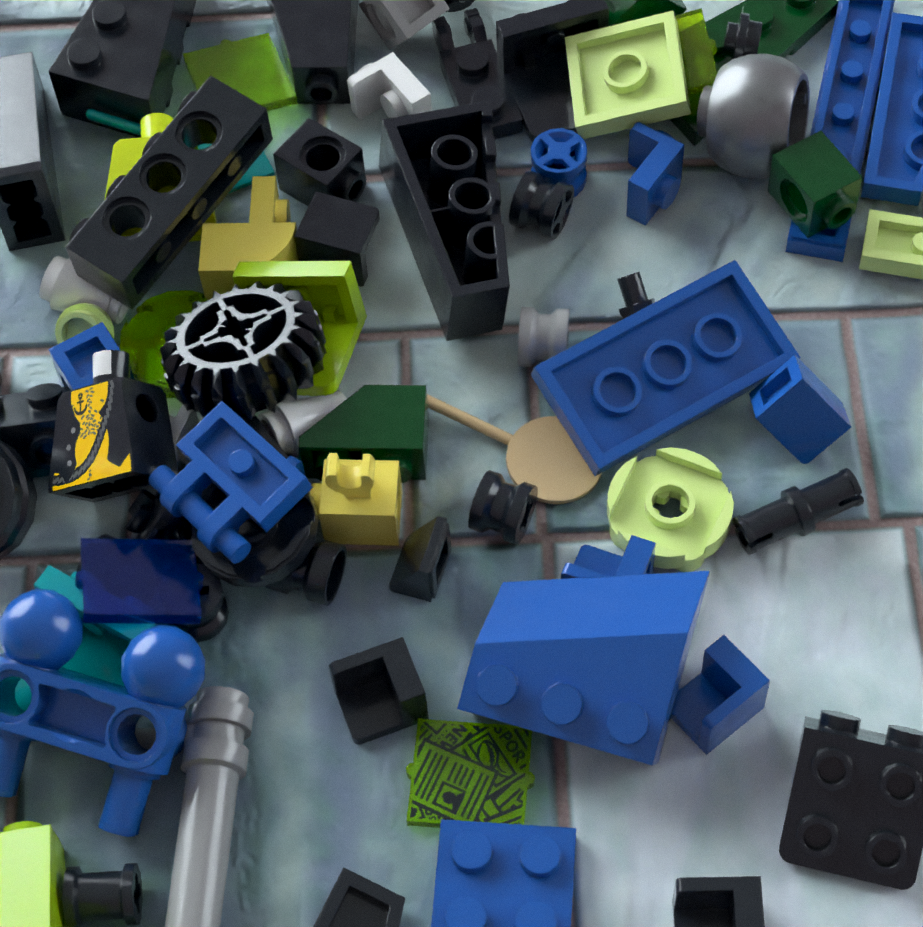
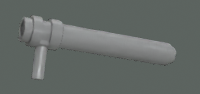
M223 686L202 688L197 693V701L189 705L187 732L183 749L179 753L182 754L180 769L186 774L165 927H220L238 782L246 777L249 750L243 743L244 740L251 736L254 716L252 710L248 708L249 697L247 694L234 688ZM135 728V735L140 745L147 750L151 749L156 737L155 728Z

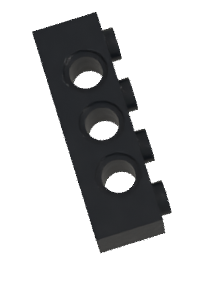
M211 75L198 91L190 92L181 102L176 117L162 133L154 134L148 140L143 149L142 157L126 175H121L114 180L107 191L104 202L90 218H84L73 229L69 243L65 248L76 274L133 310L273 140L267 108ZM201 144H212L205 149H194ZM165 186H177L169 192H157ZM141 228V230L134 235L121 236V234L128 229Z

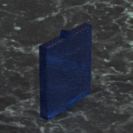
M81 538V571L76 573L75 587L82 589L83 623L200 624L201 605L199 590L203 588L204 575L197 572L195 551L193 550L191 540Z

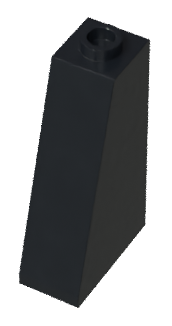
M267 0L297 104H351L347 80L354 74L358 0Z
M32 52L0 57V227L9 251L66 241L44 88Z

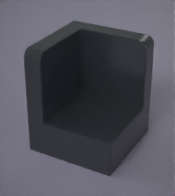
M315 192L294 235L298 260L351 261L358 286H364L368 277L365 250L380 220L379 209Z
M403 637L329 664L334 692L355 744L361 745L429 720L426 693Z
M761 876L685 877L675 880L672 899L674 927H765Z

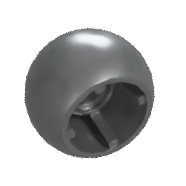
M748 54L732 59L719 69L713 86L706 85L703 88L697 111V131L699 136L707 138V149L711 159L722 169L735 176L747 179H768L770 177L773 155L805 139L810 102L808 77L796 64L783 57L771 54Z

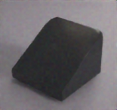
M437 516L406 538L389 583V589L392 592L429 602L432 601V598L435 599L452 551L450 526L447 523V518Z

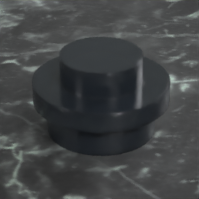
M742 12L738 23L728 22L721 55L729 56L732 60L748 54H757L762 22L749 20L750 14Z

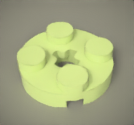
M681 448L656 449V456L645 457L638 462L636 456L627 461L616 472L609 486L607 516L611 540L617 547L625 551L631 535L656 543L654 567L663 569L674 568L681 572H690L698 569L707 557L713 555L722 546L730 531L734 501L731 491L730 493L728 492V488L721 480L722 473L709 459L693 451ZM670 498H675L680 501L679 510L684 514L673 518L663 517L659 515L660 511L654 508L653 505L655 503L665 505Z

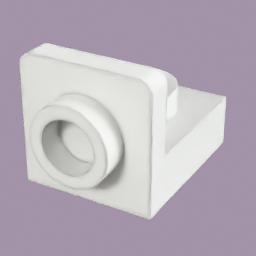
M394 52L374 63L363 66L347 80L351 109L358 119H362L383 107L389 119L432 111L431 93Z

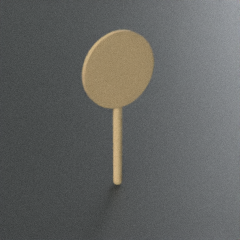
M427 394L428 408L507 445L506 467L511 480L516 486L523 482L537 486V501L548 504H566L577 501L589 494L601 478L602 473L594 476L557 416L541 417L529 421L512 435Z

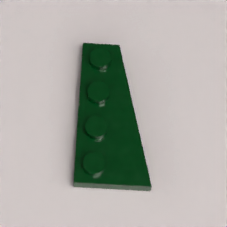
M746 0L681 34L680 42L691 114L669 120L693 146L704 138L699 136L697 131V111L700 96L706 85L713 86L719 69L731 61V57L721 55L727 23H738L741 12L750 14L749 20L762 22L757 54H771L785 58L787 55H794L836 16L838 1Z

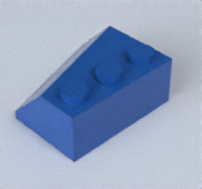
M710 571L503 582L475 642L457 709L652 766L659 763Z

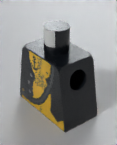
M103 350L94 353L93 384L62 393L57 404L48 493L95 503L139 492L142 489L153 488L148 482L149 477L161 465H167L174 473L178 474L166 393L159 386L130 379V354L125 351Z

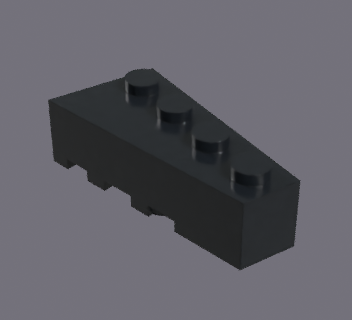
M93 0L48 71L61 114L138 138L141 137L137 134L89 120L86 117V112L89 109H94L139 124L145 115L164 113L165 107L170 105L173 93L172 80L176 65H180L184 51L183 38L186 27H190L196 0Z
M491 100L382 120L379 168L446 341L503 330L510 282L504 225L501 222L500 183L497 182V153L495 137H493L492 132L493 113Z

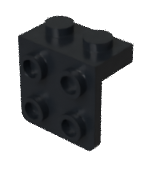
M568 0L561 4L496 21L497 60L504 75H506L523 118V125L532 142L542 132L550 129L564 128L577 133L565 37L608 27L609 7L605 0Z
M821 710L819 719L805 716L798 760L779 844L781 858L791 864L900 890L912 887L916 881L923 849V732L897 725H888L887 734L860 729V718L831 710Z

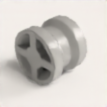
M521 307L518 339L519 367H531L537 361L544 362L568 349L569 309L557 308L552 314H539L534 307Z

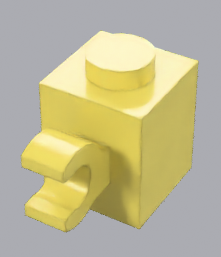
M329 453L327 459H324L322 483H312L313 488L310 490L318 519L321 523L324 540L350 545L399 546L403 494L399 461L375 460L371 454H363L362 460L339 459L337 453Z

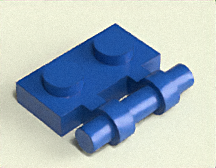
M223 401L176 444L190 463L178 474L174 473L167 465H161L151 473L148 480L149 484L160 494V503L175 517L183 516L198 530L197 538L205 547L213 553L221 552L234 564L245 559L251 550V544L238 533L239 527L249 517L267 533L313 488L303 473ZM211 483H214L228 496L215 510L201 498L202 491Z

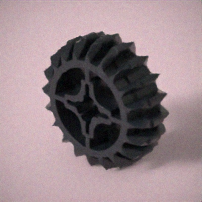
M261 281L255 282L250 288L241 289L235 284L229 292L219 294L213 291L211 299L205 302H192L191 313H182L175 316L176 326L164 332L166 343L160 348L162 355L161 364L165 371L164 377L171 392H174L176 399L185 406L187 411L191 409L194 412L199 411L204 418L223 401L237 415L245 414L250 420L253 419L256 412L268 409L275 413L276 404L283 400L297 401V389H307L314 386L313 375L324 369L322 359L327 353L324 331L316 310H313L311 302L305 301L299 290L286 291L282 283L274 284L266 289Z

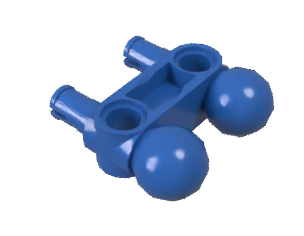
M37 588L22 593L7 605L0 617V645L4 651V654H0V797L10 798L17 796L31 741H40L109 763L108 766L114 769L98 827L104 831L121 836H138L153 780H159L161 775L169 774L173 758L183 749L187 732L185 719L187 708L184 705L197 694L205 679V657L197 641L187 632L175 626L157 625L145 629L131 640L122 655L121 679L124 686L66 669L62 666L74 657L83 642V620L74 603L67 597L50 589ZM21 679L25 680L30 686L32 693L31 703L26 711L19 707L15 699V688ZM141 716L149 718L156 731L155 742L149 750L140 745L135 735L136 724Z

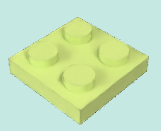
M674 11L565 37L575 128L578 135L583 139L630 129L636 122L647 125L691 114L680 35Z

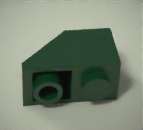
M364 385L299 436L298 448L307 479L322 481L324 459H327L329 453H337L339 459L362 460L363 454H371L375 460L399 461L402 483L409 480H426L429 432L426 385Z

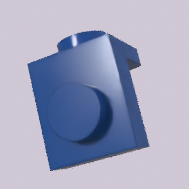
M636 122L629 131L628 162L637 170L628 180L626 216L646 226L658 209L666 210L678 194L682 179L684 144L676 141L668 133L654 130L640 122Z

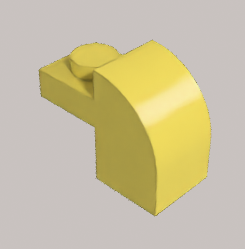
M276 176L252 177L249 223L202 224L198 272L206 301L213 297V291L223 294L233 289L235 284L232 276L239 262L299 261L294 237L297 231L296 222H291L289 199L279 198Z

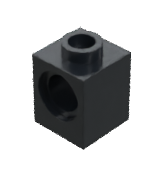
M310 118L273 154L279 190L306 206H309L315 192L356 202L367 184L362 148Z

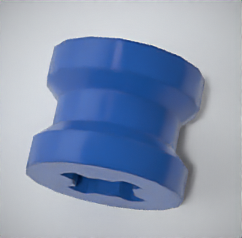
M564 128L550 129L538 135L531 146V171L541 174L544 182L553 185L558 182H565L573 185L574 197L584 189L587 182L585 165L587 162V145L583 138L574 131Z

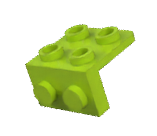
M351 261L239 262L232 278L234 284H237L241 289L250 288L258 281H261L266 289L274 284L282 283L286 291L299 290L302 298L305 301L311 302L313 310H316L324 331L327 353L322 359L324 369L313 375L314 386L307 389H297V395L327 396L336 392L367 318Z

